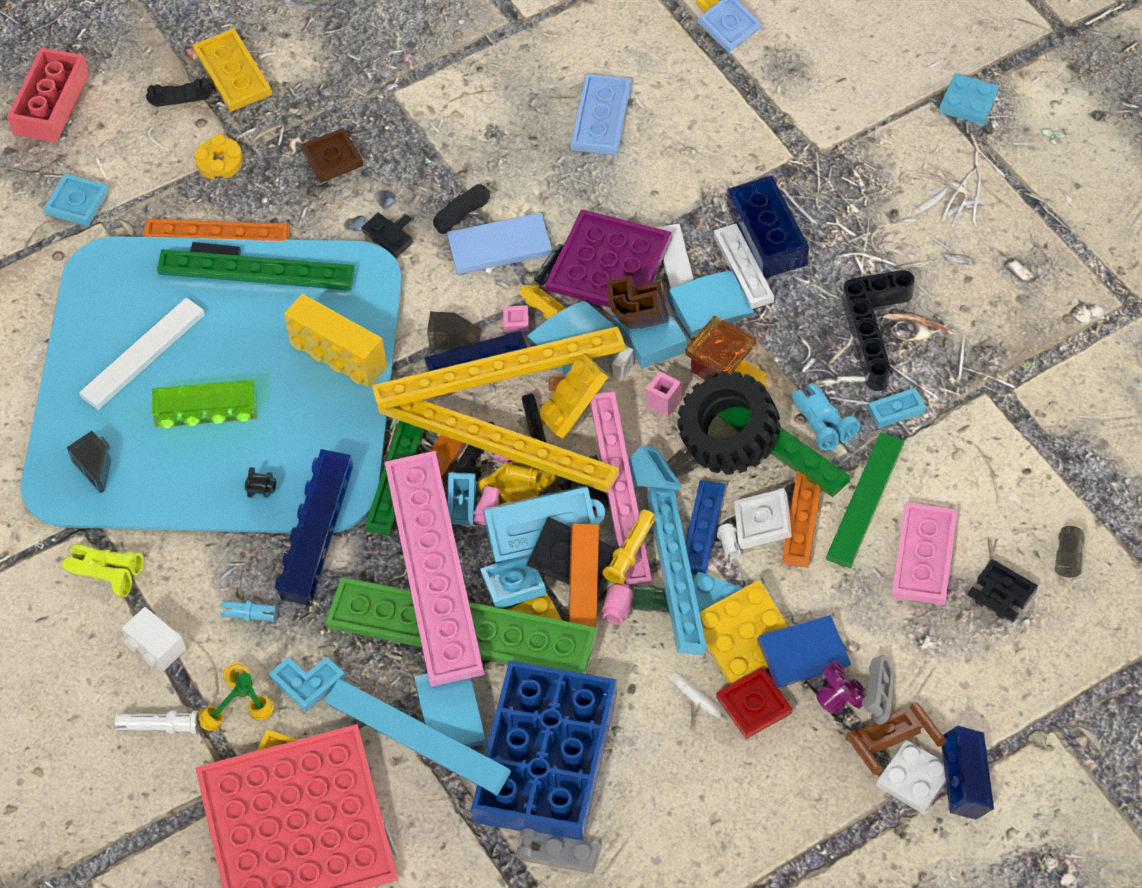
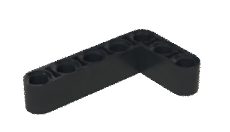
M906 270L852 278L844 284L843 307L866 384L874 391H881L887 388L890 377V363L873 308L905 303L912 298L915 277Z

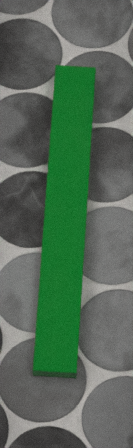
M161 249L157 272L159 275L351 290L355 267L348 264Z

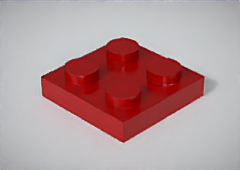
M763 667L716 693L717 700L745 739L791 715L793 710Z

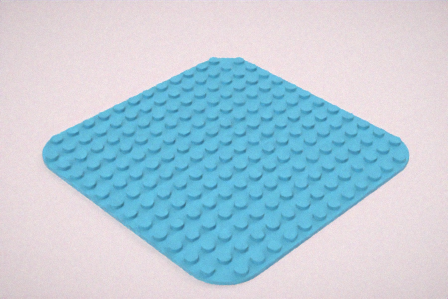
M115 236L94 240L78 249L70 257L62 273L21 479V494L27 509L35 518L46 524L66 528L331 534L357 525L369 514L381 478L387 416L378 413L372 386L368 388L363 384H356L349 376L342 372H335L329 365L322 361L314 360L305 351L296 350L289 342L284 313L301 294H304L383 338L388 368L373 385L391 381L402 284L401 270L396 259L390 252L376 244L365 241L285 239V241ZM192 242L238 246L241 248L240 256L354 265L355 272L352 289L341 290L159 275L157 267L161 249L190 252ZM185 298H188L204 310L205 315L101 409H95L80 397L79 392ZM250 467L255 468V473L267 474V472H272L273 478H276L275 492L271 493L268 498H265L262 494L255 493L252 498L247 497V491L244 486Z

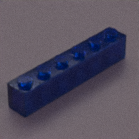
M321 449L318 458L315 457L311 469L313 473L312 479L306 482L304 490L306 498L304 504L301 503L297 512L298 524L297 527H293L291 530L290 542L292 543L289 551L286 550L283 556L282 564L284 569L282 574H278L275 582V589L278 591L281 600L308 606L312 605L354 467L351 455Z

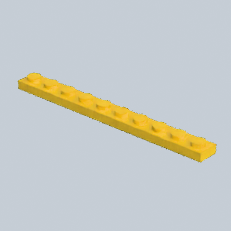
M617 326L372 385V390L377 408L382 410L572 364L582 354L593 359L625 351V343Z
M424 400L378 410V413L606 493H608L619 475L618 467Z

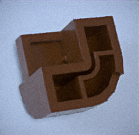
M631 276L607 281L610 308L614 316L622 324L631 329H639L668 323V311L665 307L664 289L661 281L637 287Z

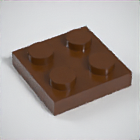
M344 128L301 144V150L320 183L364 166L360 154Z

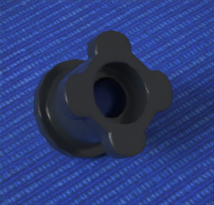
M250 467L244 488L249 498H252L254 493L262 494L265 498H268L271 493L275 492L277 482L276 478H273L272 472H267V474L255 473V468Z

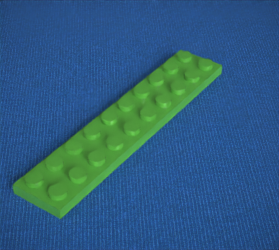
M341 577L325 622L327 628L422 647L410 590ZM469 602L482 660L508 665L509 661L586 674L598 633L597 627Z

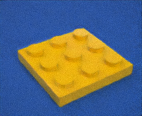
M760 580L699 612L706 647L729 685L762 667L764 670L768 669L757 638L759 635L789 627Z

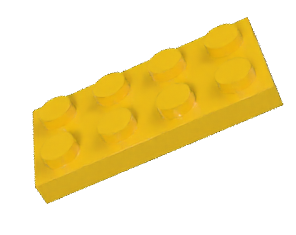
M234 28L192 45L194 53L230 112L272 95L271 87Z

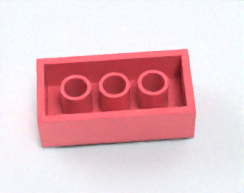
M40 48L7 115L13 135L57 143L89 75L84 55Z

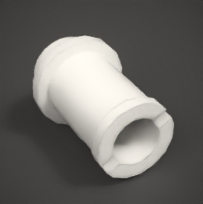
M733 524L721 525L717 532V537L721 539L726 559H735L741 555L736 537L737 529Z

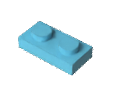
M912 388L868 403V410L879 429L925 413L926 406L916 388Z

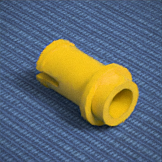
M508 463L505 479L525 482L528 486H532V484L537 485L540 470L532 466L529 468Z

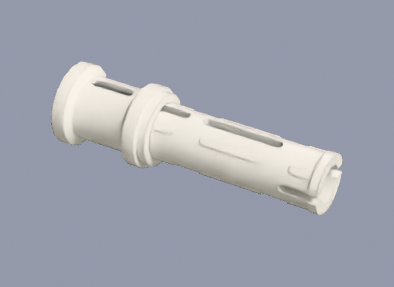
M170 710L167 714L117 713L115 726L117 731L161 730L166 731L170 735H175L176 732H191L193 735H198L200 731V716L198 710H194L192 713H177L176 710Z

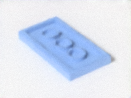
M585 74L570 145L572 151L618 155L632 84L631 78Z
M542 213L447 232L457 275L551 255L552 252Z

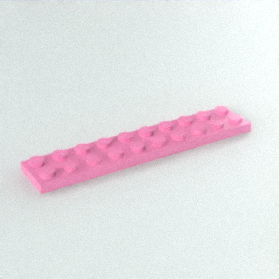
M436 451L386 461L385 466L430 686L434 687L484 675Z

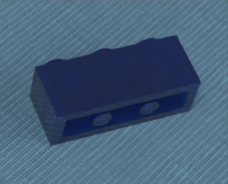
M956 726L943 734L946 738V743L941 746L949 811L952 814L977 820L994 810L984 732Z

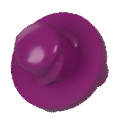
M834 660L831 664H826L822 671L829 683L826 686L818 687L819 692L816 695L821 707L829 713H840L845 708L846 702H849L854 707L861 709L863 707L862 700L865 698L863 694L865 688L855 678L850 680L844 674L846 672L845 669L837 661Z

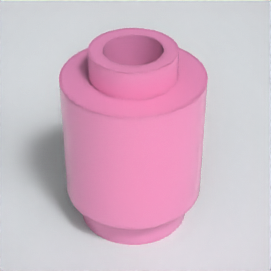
M623 583L622 585L616 584L609 587L602 607V617L605 621L620 625L627 619L635 596L630 586Z

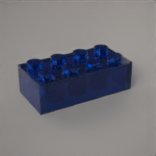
M772 175L727 189L726 207L743 235L764 278L808 265L809 246Z

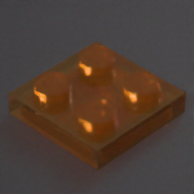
M714 315L685 349V355L716 373L726 371L727 375H731V372L735 371L754 348L756 338Z

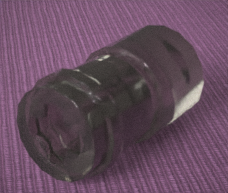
M1066 526L1060 530L1058 535L1059 545L1056 552L1054 570L1060 576L1071 578L1081 574L1082 548L1085 536L1082 529L1075 526Z

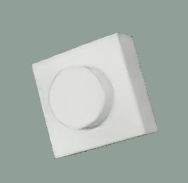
M625 346V351L614 355L611 361L614 379L621 382L624 380L634 364V349Z

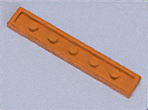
M147 219L143 237L285 241V239H289L290 226L289 224Z

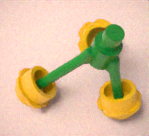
M234 661L230 666H226L223 672L226 684L234 689L217 708L210 705L205 709H201L198 713L200 716L199 724L203 729L217 731L221 728V723L224 721L223 709L236 696L251 697L252 700L248 705L249 715L258 721L268 719L275 707L272 699L265 695H256L252 687L253 682L249 668L240 661Z

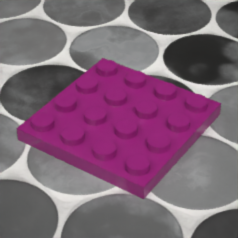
M581 209L545 284L546 291L610 307L607 281L631 276L636 287L652 283L672 240V232Z

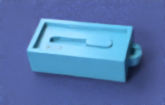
M587 486L482 509L495 562L530 555L547 517L571 527L572 523L599 524L605 516L603 504L598 500L590 499ZM593 506L596 508V516H595V517H594L593 508H592Z

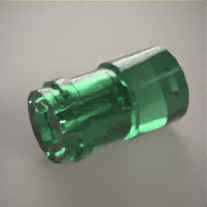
M636 583L632 610L658 611L670 614L665 588Z

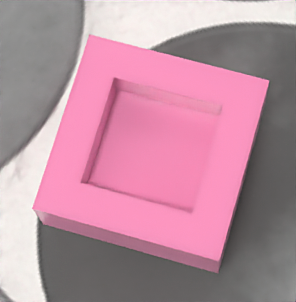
M528 305L503 307L504 333L529 331Z

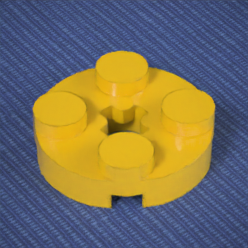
M221 134L214 135L211 139L202 143L194 152L198 171L209 179H215V176H222L223 179L229 178L236 174L242 166V152L239 144L232 139L225 138ZM217 156H223L222 160H214Z

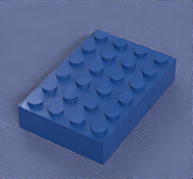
M509 661L485 756L511 770V773L497 796L477 785L471 807L473 823L516 831L529 828L538 833L584 841L617 697L616 679Z

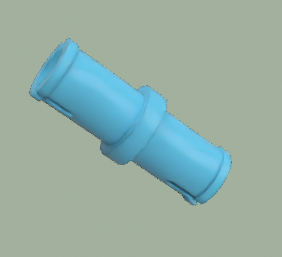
M247 600L246 603L222 601L221 607L232 608V611L221 610V617L242 618L245 622H251V619L275 622L276 615L265 614V612L276 613V605L253 604V601Z

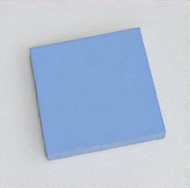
M721 0L697 20L728 53L742 44L762 26L738 0Z

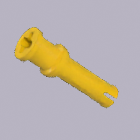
M648 510L640 512L621 548L613 552V560L609 567H605L603 570L604 577L610 582L622 585L625 582V575L628 569L634 566L636 562L635 555L656 520V516Z

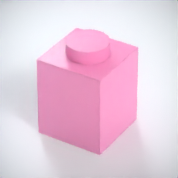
M659 371L646 388V406L669 417L681 400V382Z

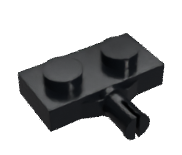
M377 212L361 227L362 232L390 252L395 258L401 255L413 243L412 237L402 230L411 221V218L406 213L396 222H393Z

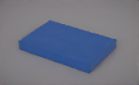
M831 615L759 635L757 638L777 688L824 675L823 667L828 663L831 664L834 660L843 668H848L851 665Z

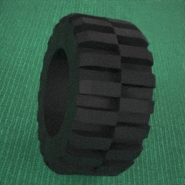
M726 371L719 372L717 377L712 378L710 375L704 378L705 382L702 384L696 383L692 387L693 392L685 395L683 398L685 405L679 407L678 414L680 418L677 420V426L683 443L699 465L703 468H709L711 472L717 474L722 470L725 475H733L735 470L743 473L748 471L747 467L751 465L755 468L761 464L759 460L762 457L766 459L772 453L770 447L776 446L778 442L776 434H779L781 430L779 423L780 415L769 392H767L765 386L760 381H756L754 377L748 374L743 377L741 372L732 371L731 375H727ZM733 407H741L751 411L747 425L737 435L726 439H716L708 436L709 426L720 412Z

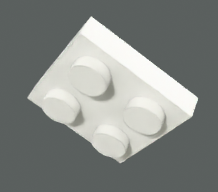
M784 488L734 501L738 544L741 549L792 537L788 498Z
M905 740L877 780L876 786L925 815L953 774L954 768Z

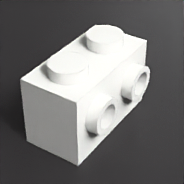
M146 607L122 627L125 636L123 641L126 646L133 652L138 650L145 662L151 667L156 665L160 670L164 671L186 651L183 638Z

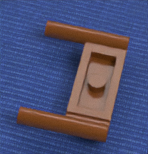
M918 702L913 703L908 709L906 708L890 715L888 721L884 724L878 725L874 722L857 731L851 730L846 734V738L873 775H878L882 771V767L872 754L920 734L921 728L926 730L938 747L946 743V738Z

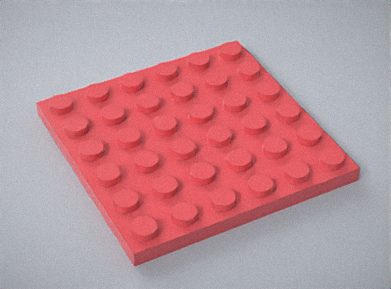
M358 724L195 767L222 888H373L398 881Z

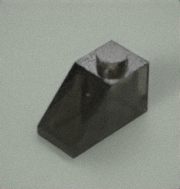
M430 311L427 328L429 349L479 352L481 328L456 313Z
M91 430L66 448L71 462L101 494L105 491L111 464L108 452L110 446L104 437L98 438Z

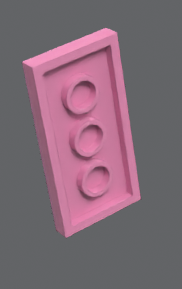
M905 502L891 598L945 605L958 510Z

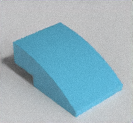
M732 271L715 273L669 289L667 295L689 339L707 331L712 333L721 324L726 327L754 314Z
M584 300L555 314L527 337L530 346L533 347L616 326ZM572 364L556 367V369L565 375L571 370Z
M669 311L668 323L639 329H631L622 324L614 315L612 316V320L615 326H618L625 345L634 349V356L641 369L687 352V339Z
M428 673L414 676L424 724L467 747L486 744L471 678L431 687Z

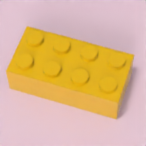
M301 294L284 313L289 342L296 350L305 351L314 360L322 361L329 365L335 372H342L349 376L356 384H363L370 388L388 368L383 338L310 297Z

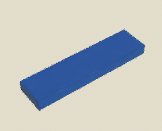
M699 481L685 543L692 575H697L698 571L707 574L725 492V484Z

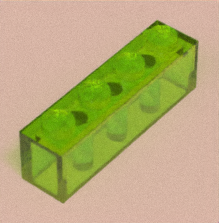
M254 380L152 388V416L156 428H170L181 425L195 426L205 423L220 424L228 421L244 422L257 419V392Z

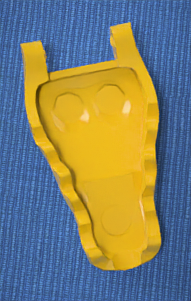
M514 460L510 462L512 465L531 467ZM505 462L493 474L480 480L477 486L482 492H484L485 486L499 489V501L501 504L539 496L557 479V475L540 470L537 485L532 484V486H528L525 482L505 479L508 462Z

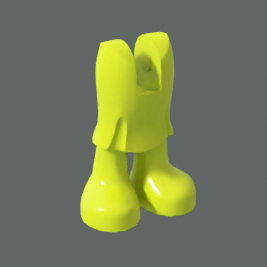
M72 544L69 552L75 558L65 557L61 567L72 574L92 577L97 581L100 579L106 580L111 583L112 591L115 595L125 598L129 595L132 588L131 575L136 577L140 574L144 558L140 552L135 551L118 553L111 552V550H98L82 544ZM110 565H114L119 568H111Z

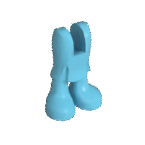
M814 383L806 386L808 398L801 390H796L791 394L794 405L808 420L809 427L814 429L817 435L815 441L821 450H833L837 447L839 440L842 444L847 443L859 431L860 422L853 416L842 419L838 414V409L830 404L822 390Z

